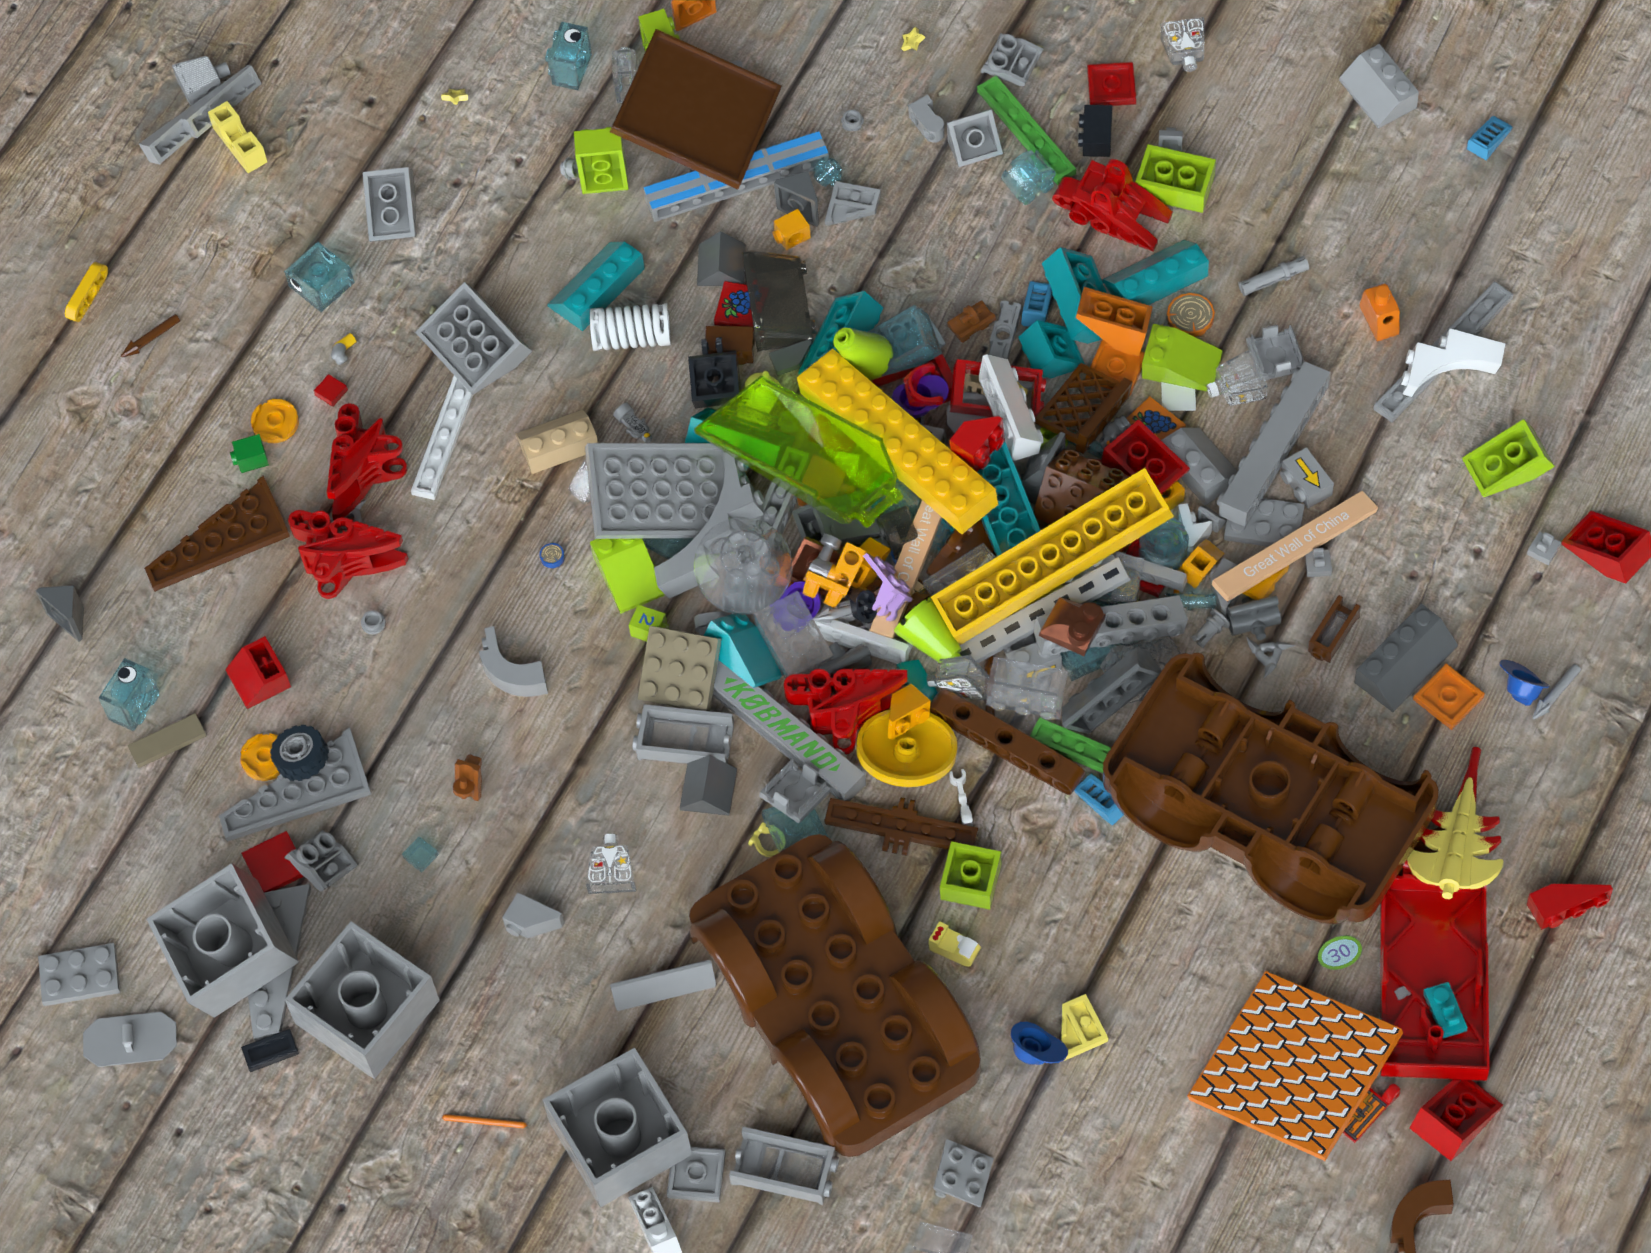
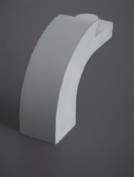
M494 626L484 628L486 637L482 638L484 650L479 651V655L489 680L502 691L516 696L532 697L548 694L542 662L514 664L507 661L500 654Z

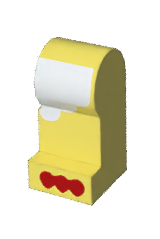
M940 921L928 940L930 951L968 967L972 965L981 949V946L976 941L963 937L961 934L949 929V925Z

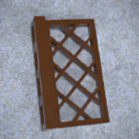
M1080 363L1037 415L1034 423L1055 434L1065 433V439L1075 443V450L1084 454L1103 431L1105 425L1112 420L1129 399L1133 382L1126 378L1119 382ZM1084 373L1090 376L1091 379L1081 380L1079 375ZM1100 385H1108L1113 389L1102 391ZM1094 386L1096 392L1086 393L1084 387ZM1078 388L1080 393L1069 394L1068 389ZM1099 398L1101 404L1091 405L1089 399ZM1083 400L1085 405L1074 406L1073 401ZM1067 401L1069 407L1058 408L1057 402ZM1088 412L1090 417L1079 419L1077 413ZM1072 414L1074 419L1063 420L1061 415ZM1055 415L1057 421L1050 422L1044 418ZM1077 426L1078 432L1074 434L1068 431L1066 427Z

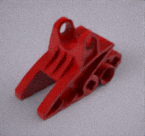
M1110 159L1107 166L1091 160L1081 181L1071 177H1063L1052 197L1055 204L1070 210L1069 217L1073 222L1086 225L1089 221L1091 226L1101 233L1120 240L1123 239L1125 242L1138 245L1153 252L1158 245V239L1136 222L1139 214L1153 217L1167 224L1173 215V212L1163 202L1133 182L1128 166L1116 159Z
M351 403L339 408L338 418L334 423L337 437L332 442L327 485L328 499H334L332 508L333 521L337 518H344L352 512L363 500L373 484L400 479L407 473L405 460L397 457L403 451V444L400 438L386 435L382 418H379L369 429H364L360 410L357 405ZM396 443L398 447L394 450H389L388 444ZM393 465L403 466L398 472L390 470Z
M296 510L289 515L288 522L293 536L297 540L306 542V545L298 547L307 574H312L315 580L318 581V593L325 599L336 597L353 576L390 571L406 565L409 559L407 553L394 550L400 547L403 542L402 535L384 531V529L374 526L369 527L367 524L358 521L353 522V520L343 517L337 518L331 523L330 516L324 511L311 513L304 510ZM342 526H346V532L344 530L343 533L338 532L339 527L342 529ZM332 583L335 585V589L329 593L323 592L324 585Z
M815 669L810 674L789 675L784 680L785 698L791 705H808L812 731L822 735L833 734L834 749L839 748L847 755L854 751L857 736L863 724L872 716L890 709L892 694L904 688L901 686L907 682L908 672L907 670L891 669L889 672L888 669H873L871 672L870 669H855L854 671L853 669H841L834 674L833 678H830L826 670ZM844 677H846L848 680L847 685L843 686L840 682ZM831 686H834L837 691L836 694H832ZM847 738L851 741V745L843 749L837 745V742L840 739Z

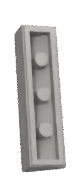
M705 960L612 983L610 986L616 1010L621 1011L716 987V980L711 960Z

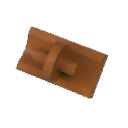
M981 300L973 306L967 305L964 307V312L949 320L947 326L964 343L970 339L971 335L989 327V324L996 320V316Z
M469 754L465 761L457 759L455 763L453 793L461 799H466L470 796L475 801H479L481 798L482 759L480 757Z

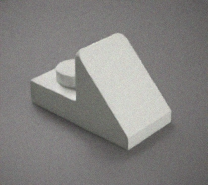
M1188 503L1178 505V521L1184 537L1187 557H1189L1202 541L1208 539L1212 533V521L1196 524L1195 513L1190 512Z

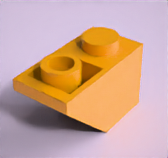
M869 537L859 547L866 550L873 557L879 556L884 562L891 551V548L872 537ZM865 558L851 584L855 588H866L877 577V573Z
M1205 539L1184 561L1178 571L1186 573L1187 583L1196 589L1225 553Z
M912 684L892 694L888 725L889 739L902 735L914 726L922 724L929 719L931 700Z

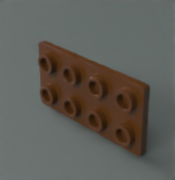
M981 519L963 534L959 533L956 529L953 530L927 569L926 573L943 586L948 587L978 569L988 556L993 559L995 558L996 554Z

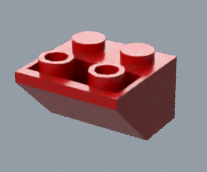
M995 416L964 421L949 440L950 450L976 472L980 468L984 469L990 461L989 456L994 450H999L1005 441L1003 418Z
M266 636L244 646L225 669L246 709L291 688L287 674Z

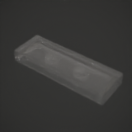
M982 543L925 579L923 586L933 596L996 557Z

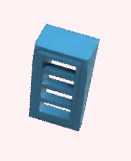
M1492 116L1468 140L1467 150L1487 161L1511 132L1513 126ZM1495 124L1496 126L1502 128L1503 130L1501 131V130H1499L1498 128L1494 127L1493 125ZM1489 129L1492 130V131H1494V132L1497 133L1498 135H1495V134L1491 133V132L1489 131Z
M1029 282L1022 312L1021 324L1023 326L1030 327L1036 320L1046 322L1052 294L1050 284ZM1033 292H1035V293H1042V294H1046V295L1033 294Z
M1092 773L1074 790L1083 801L1109 824L1114 825L1124 816L1114 803L1111 794L1105 790L1103 781ZM1093 785H1095L1096 787L1089 794H1087L1086 792ZM1103 792L1096 800L1094 799L1098 794Z

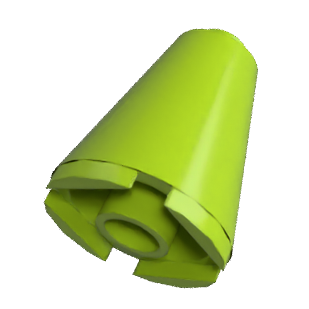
M842 328L834 336V346L840 355L869 380L881 377L888 370L890 358H893V349L888 339L884 336L852 328Z
M930 597L927 601L923 600L905 616L906 623L904 625L899 623L894 629V632L899 637L943 666L947 664L952 666L961 658L959 653L962 648L954 639Z

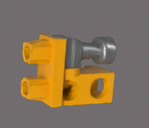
M824 533L821 539V543L824 546L817 559L813 560L805 574L802 594L815 598L820 587L828 591L823 603L835 608L841 599L847 595L864 559L863 555L867 551L846 542L835 565L829 561L833 550H838L842 541Z

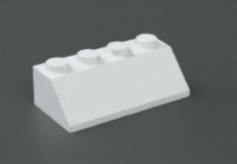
M988 354L983 355L979 381L993 416L1003 418L1004 438L1012 460L1015 461L1039 454L1041 444L1043 443V436L1041 431L1035 428L1034 413L1031 408H1027L1025 403L1027 401L1026 394L1023 388H1019L1016 369L1014 367L1011 368L1008 359Z

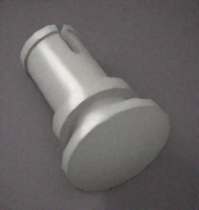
M1215 609L1210 611L1212 617H1207L1206 623L1192 636L1194 641L1198 640L1196 644L1202 648L1216 633L1222 631L1223 626L1226 628L1230 626L1226 617Z

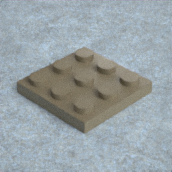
M649 626L638 700L685 709L710 711L722 639Z

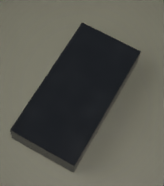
M290 1029L241 1047L250 1073L299 1055Z

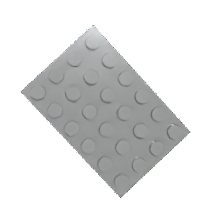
M587 443L585 453L595 539L695 538L710 519L719 501L724 485V453L728 452L727 444Z

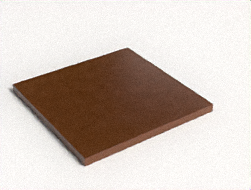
M655 29L610 133L738 190L782 85Z

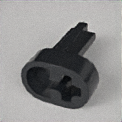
M850 586L844 598L850 600L853 617L863 623L873 621L877 614V610L874 611L872 609L876 601L874 594L866 588Z

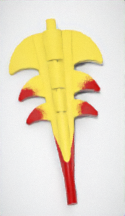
M1479 747L1471 749L1468 769L1452 812L1436 810L1431 820L1436 826L1445 830L1425 829L1420 838L1425 846L1437 852L1424 853L1413 850L1407 859L1408 866L1413 875L1424 883L1439 886L1443 890L1442 897L1445 899H1451L1453 892H1457L1459 888L1477 889L1490 884L1499 875L1504 864L1502 859L1483 860L1474 857L1490 853L1501 843V836L1486 837L1475 834L1489 831L1500 823V817L1498 816L1485 817L1476 815L1477 776L1482 751Z

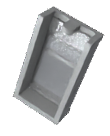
M644 705L643 712L638 713L637 728H639V734L633 738V750L636 751L638 760L648 759L687 764L711 755L728 764L734 730L733 714Z
M742 1128L743 1141L741 1148L736 1151V1166L734 1171L731 1170L729 1174L732 1185H742L817 1202L820 1205H823L825 1197H830L833 1186L830 1177L832 1172H837L839 1157H836L835 1147L752 1128Z

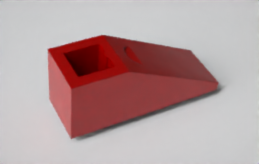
M1550 884L1530 893L1527 906L1541 930L1547 927L1555 928L1561 925L1567 918H1578L1594 906L1600 908L1610 901L1613 888L1611 885Z

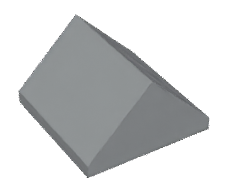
M992 109L947 122V140L958 167L1003 154Z

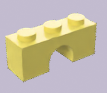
M228 101L208 112L213 129L247 173L267 163L263 146L251 131L246 132L239 115Z

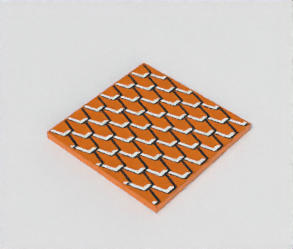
M1265 971L1187 1096L1192 1102L1326 1161L1401 1038L1403 1031L1399 1027Z

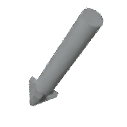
M851 605L829 610V607H827L812 618V621L831 623L833 619L851 615Z
M1573 664L1543 700L1538 701L1532 717L1533 720L1549 713L1548 709L1551 708L1550 706L1581 671L1578 665Z

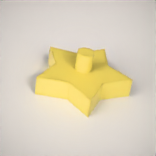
M914 27L910 33L902 35L904 43L901 49L907 51L912 48L917 51L919 43L926 37L919 34V29Z
M449 89L447 93L441 95L442 100L451 101L455 105L458 104V101L468 100L465 89Z

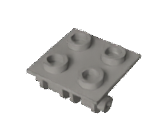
M946 1139L933 1189L936 1190L935 1195L944 1198L948 1194L981 1207L994 1158Z

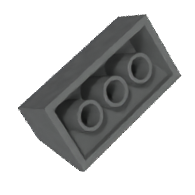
M1421 603L1356 669L1355 684L1391 712H1394L1458 647V644L1442 619Z
M1139 647L1128 650L1124 655L1125 657L1118 663L1111 664L1103 675L1091 680L1087 684V688L1071 696L1068 700L1069 702L1062 707V725L1064 728L1090 734L1155 682L1161 673V669L1149 650Z

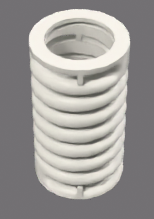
M667 303L663 305L653 304L651 307V318L649 306L647 304L643 305L642 319L640 307L634 305L633 320L630 306H625L624 321L622 308L618 306L615 308V322L613 309L607 307L606 326L604 309H590L593 351H599L602 347L605 350H610L611 346L617 350L620 346L628 349L629 346L637 348L638 345L646 347L647 344L655 347L657 343L660 346L671 345Z

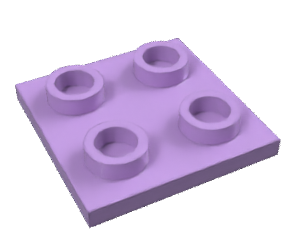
M866 553L863 557L883 581L872 609L876 611L881 607V610L877 613L878 616H886L891 612V615L886 620L889 622L894 621L897 617V611L904 602H911L913 600L908 593L910 588L902 579L898 580L894 575L896 570L888 561L884 562L879 556L873 557Z

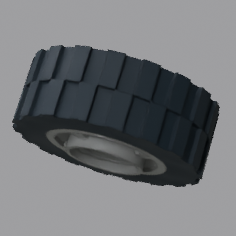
M296 725L290 729L287 728L282 734L277 736V739L272 743V749H270L272 755L270 757L275 767L285 779L288 778L290 781H303L304 779L312 778L313 775H317L324 768L329 758V749L317 729L315 730L314 727L306 725Z

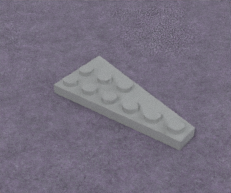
M350 727L343 731V735L334 741L330 740L326 743L329 749V758L324 768L317 775H313L312 778L304 779L303 781H290L280 774L277 776V780L268 786L265 784L259 788L258 793L247 800L243 799L221 814L219 818L227 842L371 795Z
M310 884L264 893L296 956L302 935V924L307 911V900L311 892ZM295 965L248 995L253 1038L255 1041L282 1031L286 1012L285 999L291 988V977Z

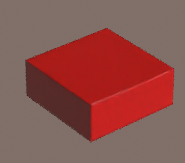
M328 374L313 391L316 397L334 407L348 391L347 385Z

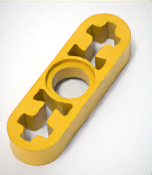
M98 262L91 264L66 306L65 317L76 322L82 320L107 278L108 267Z

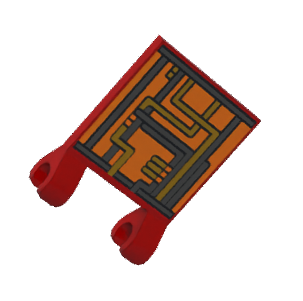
M1394 1083L1391 1084L1382 1097L1369 1088L1344 1129L1343 1134L1356 1143L1387 1107L1399 1097L1400 1087Z

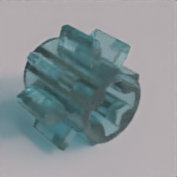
M821 158L815 164L814 171L816 173L814 178L822 186L826 187L830 183L834 187L835 181L839 182L841 180L842 174L840 172L842 167L836 160L829 158L825 161Z

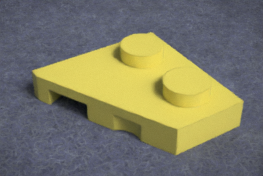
M1086 994L1062 1004L1061 1041L1068 1049V1056L1065 1060L1108 1042V1036Z

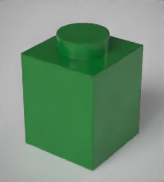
M260 434L232 441L234 451L230 452L234 466H239L241 473L269 466Z

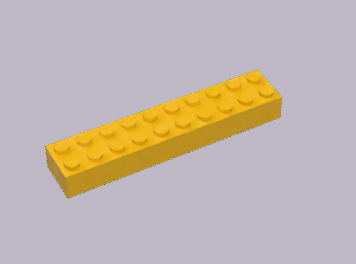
M833 348L797 377L800 393L959 533L963 534L998 505L996 489Z
M1144 468L931 596V599L954 639L961 645L1170 520L1174 515Z

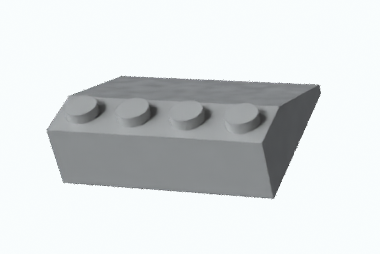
M466 282L415 332L472 395L515 369L532 352L487 301Z

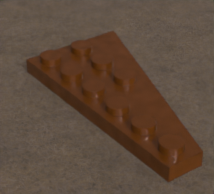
M264 475L249 490L246 488L242 491L239 498L231 504L224 505L198 526V530L193 534L183 537L180 540L181 543L171 551L167 550L144 568L154 592L290 537Z

